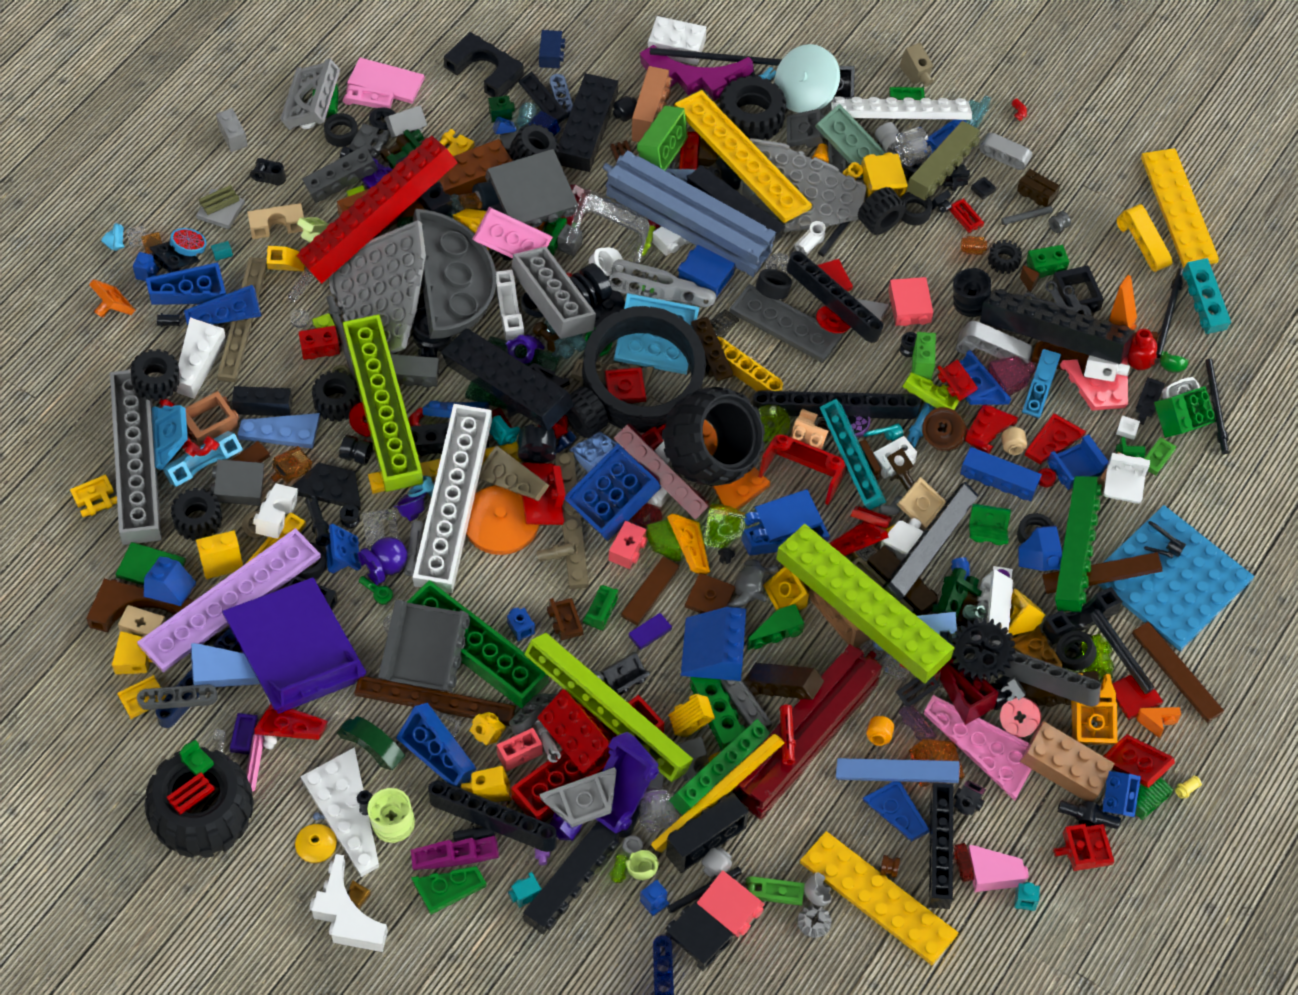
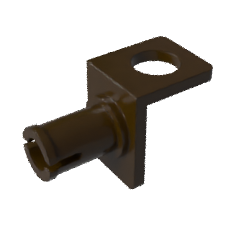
M899 449L887 457V460L896 472L890 478V481L899 479L906 491H908L915 483L909 474V470L914 466L904 450ZM896 456H901L904 459L902 466H898L895 463L894 459Z

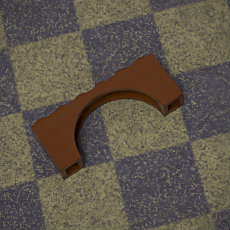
M104 578L86 619L89 628L108 633L112 625L122 617L128 605L140 609L157 608L167 611L174 616L194 600L187 598L182 606L144 597V589L135 584L128 585L116 579L108 580ZM207 640V641H206L205 643H203L202 645H206V646H207V643H208L209 640Z

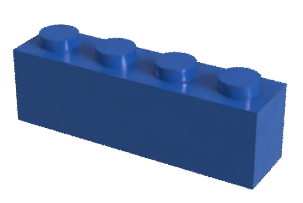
M970 447L960 472L961 475L968 479H974L986 486H992L1004 493H1010L1028 501H1032L1042 475Z

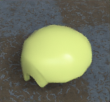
M639 850L631 853L629 860H626V866L632 877L636 880L644 881L656 874L659 862L656 855L651 851Z

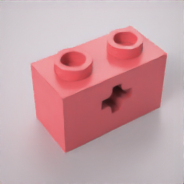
M625 521L609 549V561L628 569L631 568L633 563L636 564L640 556V549H644L648 541L646 529Z
M534 728L497 744V756L506 772L543 755L542 742Z

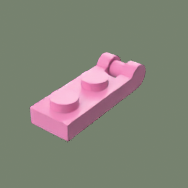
M348 85L346 89L347 94L344 95L342 101L347 105L358 104L390 109L394 93Z

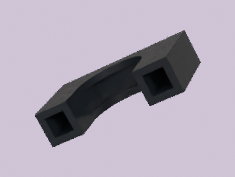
M471 32L444 55V68L457 76L473 62L488 61L493 63L497 69L484 80V92L491 97L503 96L524 76V64Z

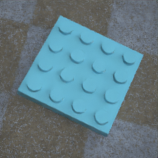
M627 293L624 307L626 309L633 306H648L649 308L651 306L665 309L681 317L690 326L691 321L697 320L699 307L629 293ZM635 333L618 338L614 361L654 367V369L687 375V359L680 349L670 341L648 333Z

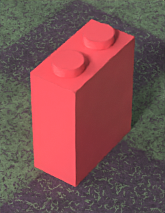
M926 277L890 280L888 291L895 326L931 323L933 308Z
M723 870L697 902L700 907L737 937L747 933L751 927L749 925L753 918L757 919L764 910L762 907L765 905Z

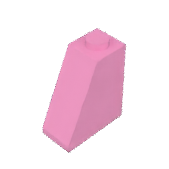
M970 845L966 855L974 892L1018 887L1019 883H1024L1029 877L1028 868L1024 866L1023 860L974 845Z

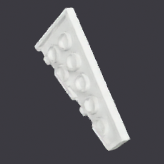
M354 747L302 775L301 781L362 877L377 869L379 862L369 815L365 816L359 812L360 807L356 797L359 792L363 791Z

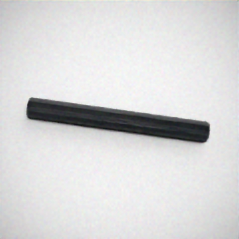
M1099 609L1093 611L1090 617L1145 694L1153 691L1154 685Z

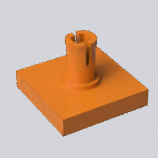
M95 279L89 284L103 300L94 310L98 316L104 318L110 309L131 316L136 311L115 286Z

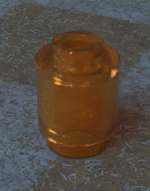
M966 236V238L961 239V252H965V254L983 255V252L987 251V241H984V237Z

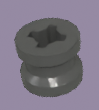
M1064 211L1058 212L1056 216H1052L1048 220L1050 228L1055 233H1060L1063 231V228L1071 225V219Z

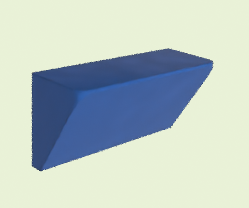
M499 116L496 118L492 128L495 134L516 132V127L512 121Z

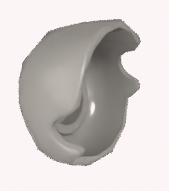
M819 872L812 874L806 880L804 893L813 904L826 906L832 900L831 888L823 885L825 876Z

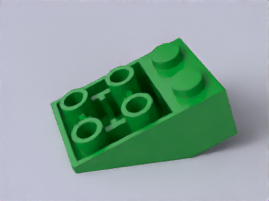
M1205 386L1154 402L1165 438L1183 434L1216 422Z

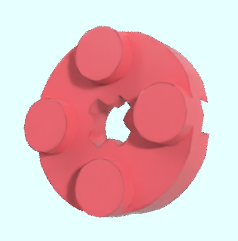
M1015 697L1002 706L1000 722L1006 732L1016 737H1026L1033 734L1040 725L1041 712L1038 705L1026 697L1018 700ZM1018 711H1021L1022 714L1026 715V718L1023 719V723H1020L1019 720L1015 719V716L1018 715Z

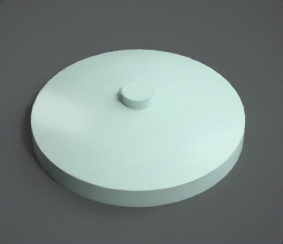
M806 44L796 47L786 54L777 68L774 83L783 91L786 98V108L796 113L815 109L821 110L836 94L840 81V70L835 57L828 50L818 45Z

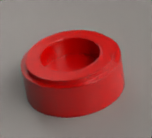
M1049 468L1039 470L1038 473L1042 474L1039 485L1045 488L1053 486L1056 481V473Z

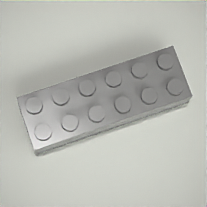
M546 246L513 254L511 270H513L514 276L560 339L594 330L596 313Z

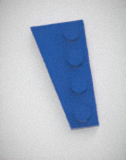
M253 285L184 310L187 325L190 318L214 325L262 316Z

